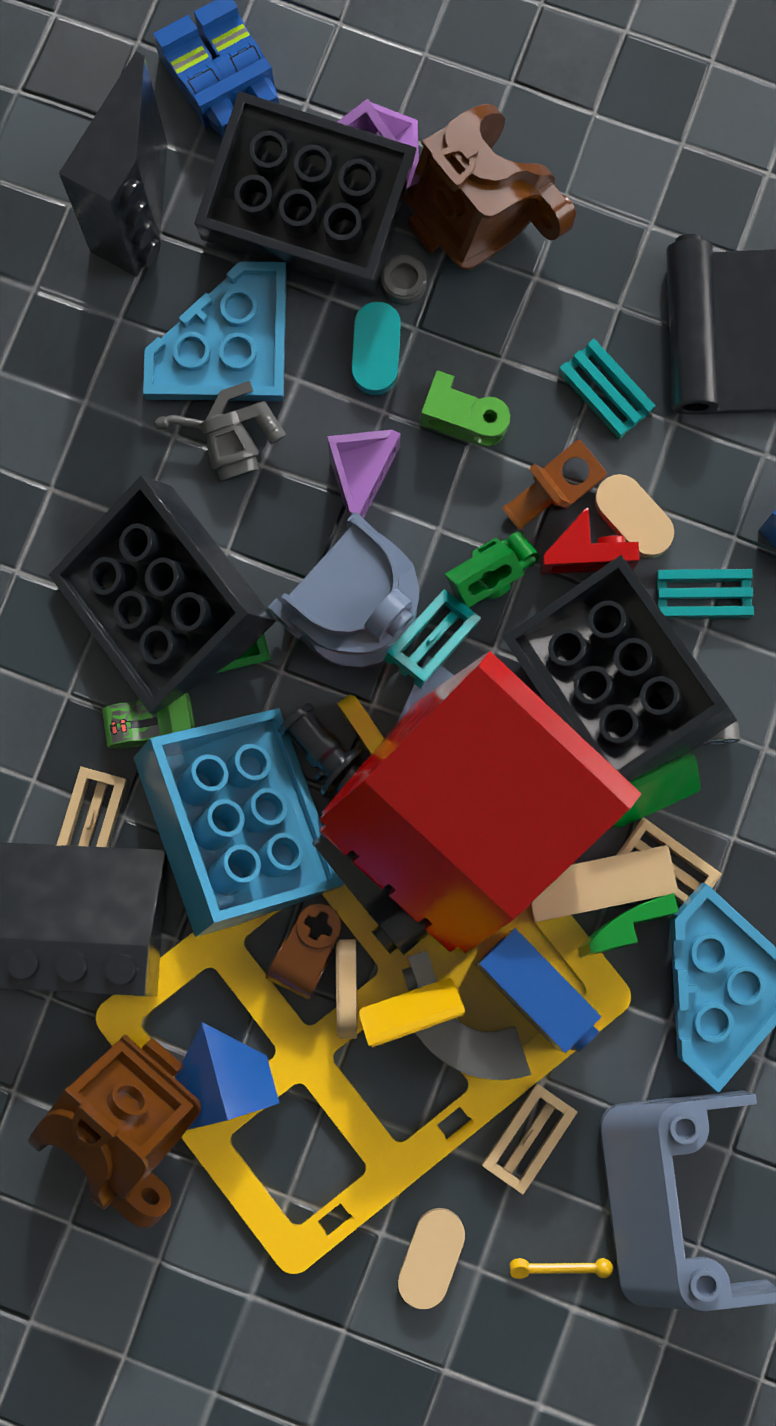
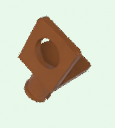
M577 440L544 468L533 464L529 470L534 475L533 479L535 482L502 508L516 527L522 530L526 524L552 503L555 506L559 505L568 509L606 478L607 472L581 440ZM572 458H581L589 466L588 478L579 485L569 484L563 476L564 465Z

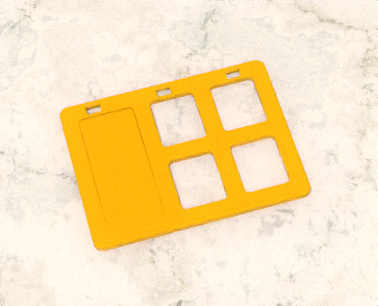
M345 884L340 888L322 894L378 966L376 976L357 990V1034L363 1030L359 1011L369 1005L409 992L402 969L410 967L409 956L427 950L437 981L451 978L454 981L465 1009L464 1015L456 1019L463 1025L478 1031H497L515 1026L532 1074L517 1079L491 1080L461 1072L467 1079V1090L404 1141L393 1139L335 1064V1052L350 1040L340 1039V1036H337V1007L316 1024H305L274 983L265 978L267 974L245 946L247 936L280 910L240 925L196 938L192 932L160 958L157 996L113 994L98 1008L96 1023L99 1030L112 1046L125 1034L142 1049L143 1045L151 1039L143 1028L144 1018L205 969L214 968L217 970L275 1046L276 1052L274 1057L269 1060L278 1097L295 1084L305 1085L366 1165L363 1175L305 1222L297 1225L290 1222L231 1143L232 1134L263 1109L227 1121L187 1130L181 1137L276 1264L284 1272L298 1274L318 1261L575 1052V1050L572 1051L571 1049L566 1053L556 1050L475 966L509 931L516 928L597 1011L601 1018L594 1024V1027L599 1032L629 1007L631 1002L630 989L602 953L580 958L578 947L589 936L572 915L534 922L530 904L513 921L466 954L458 947L449 952L430 934L405 955L398 949L389 954L372 933L378 924ZM461 1107L471 1120L446 1139L438 1124ZM341 1203L352 1216L327 1236L319 1220Z

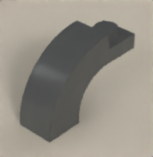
M427 950L408 957L410 967L402 969L408 991L437 982ZM454 1018L415 1032L422 1043L437 1058L467 1075L491 1080H509L532 1075L515 1026L497 1031H478L463 1025Z

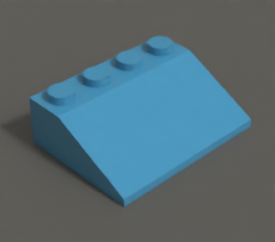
M280 708L150 738L133 757L195 938L240 925L344 885L343 881L312 845V842L322 835L319 831L323 826L319 820L318 812L291 738L288 735L283 737L278 732V729L284 722Z

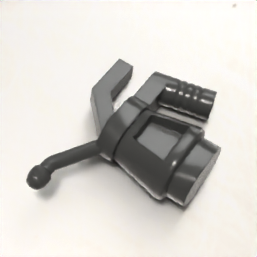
M250 381L221 390L206 421L177 415L162 416L155 420L157 429L168 428V425L171 424L201 429L203 435H206L210 468L212 471L217 472L220 482L260 468L256 458L259 455V451L244 427L243 422L254 419L271 445L287 435L265 401L230 413H223L229 400L254 392Z

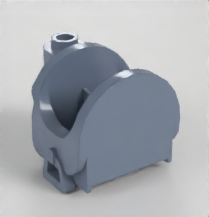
M354 512L346 520L348 531L289 595L284 593L281 596L282 603L276 598L268 606V610L295 638L301 640L314 653L327 662L343 668L365 669L379 666L386 662L384 658L387 651L415 622L419 602V585L414 565L408 557L390 540L378 533L357 512Z

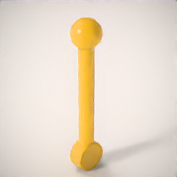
M518 1258L512 1260L509 1264L510 1275L516 1279H523L529 1274L595 1273L600 1278H607L613 1272L611 1261L605 1258L598 1259L595 1263H529L525 1259Z

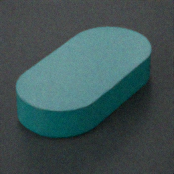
M371 302L363 306L358 311L354 324L353 381L362 392L369 395H381L393 388L398 378L401 321L397 311L391 305L384 302Z

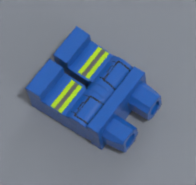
M214 0L194 11L197 27L188 14L153 33L160 60L193 110L198 114L205 129L212 126L222 139L239 91L279 104L272 67L240 17L234 0Z

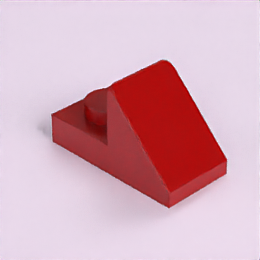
M586 508L544 554L540 564V575L593 573L620 555L623 556L634 571L640 560L639 542H626L624 536L613 535L598 538L597 543L591 544L589 509Z

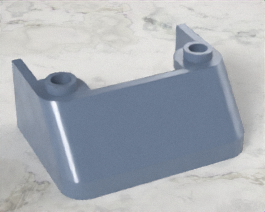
M735 1090L621 1103L611 1106L602 1115L599 1133L618 1283L623 1294L633 1304L642 1307L713 1311L776 1303V1286L767 1279L730 1283L726 1270L714 1259L708 1257L685 1258L672 1158L675 1155L694 1153L705 1144L709 1135L707 1110L757 1104L756 1094Z

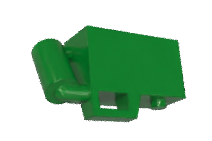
M515 532L503 541L495 537L473 550V557L448 571L445 573V576L455 596L469 608L484 598L495 599L507 593L511 588L510 583L525 575L523 570L536 564L540 556L522 532Z

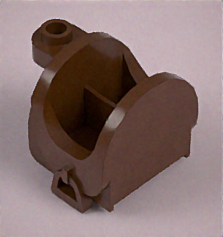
M482 104L463 112L450 121L448 126L422 140L423 149L408 193L403 198L415 213L410 216L407 225L426 250L433 253L441 246L456 266L463 270L473 269L494 256L512 242L530 223L546 239L556 240L573 228L576 217L573 203L555 187V177L545 165L510 161L492 151L505 125V117L493 104Z
M124 1034L114 1046L63 1091L47 1115L33 1130L28 1143L38 1152L48 1145L57 1146L78 1162L86 1174L90 1186L91 1201L102 1211L111 1205L133 1225L143 1228L152 1227L160 1221L171 1205V1194L168 1187L152 1171L200 1115L202 1107L200 1101L174 1078L183 1068L179 1060L153 1038L146 1042L141 1049Z

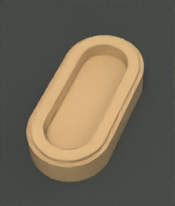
M621 474L612 475L599 485L595 495V507L598 514L618 536H624L626 542L638 541L639 556L642 558H656L665 553L673 541L674 527L670 518L633 478Z
M344 939L336 942L337 1036H340V1039H357L356 939Z
M435 1208L422 1215L416 1225L399 1272V1292L406 1303L417 1309L432 1308L443 1300L464 1245V1226L460 1218L448 1209Z

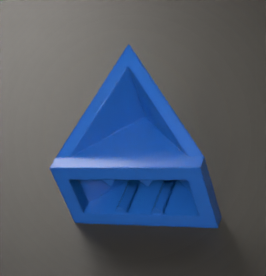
M201 1022L182 1061L183 1068L174 1077L201 1103V1113L188 1130L227 1121L279 1104L280 1101L267 1055Z

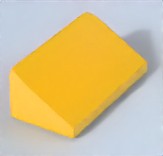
M446 978L364 1007L359 1011V1016L368 1045L375 1047L463 1016L465 1009L454 981L451 978Z

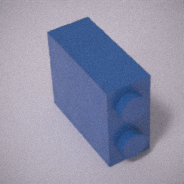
M516 928L509 931L475 964L482 974L556 1050L564 1053L569 1049L579 1052L598 1034L599 1031L594 1027V1024L601 1016Z

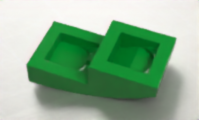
M674 893L640 904L602 925L578 947L580 958L624 948L637 943L634 925L663 919L679 912Z

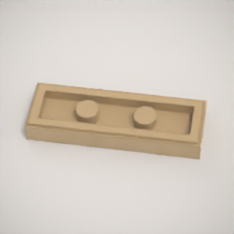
M664 845L572 864L531 903L534 922L679 893L669 847Z

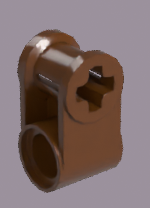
M323 903L313 904L305 908L298 916L288 938L283 941L265 978L309 1000L329 962L327 958L340 934L342 927L341 918L337 911L330 905ZM321 912H325L329 915L327 924L333 927L332 933L330 935L322 933L318 939L310 936L312 927L306 923L308 916L316 918Z

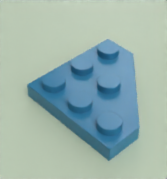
M239 262L226 274L227 278L211 293H205L179 317V322L161 339L157 337L148 345L144 351L143 395L145 400H216L221 390L250 381L254 392L229 401H284L286 262Z
M701 883L678 909L679 912L670 918L677 1058L711 1089L719 1093L776 1026V947L708 884Z

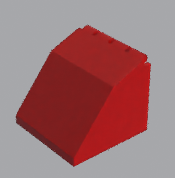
M489 651L413 704L322 811L323 815L319 820L324 823V826L319 832L343 855H347L353 850L357 856L353 859L352 863L380 889L390 884L393 889L388 896L416 922L426 917L430 922L426 924L424 929L449 952L458 947L466 954L523 912L631 809L641 793L503 662Z

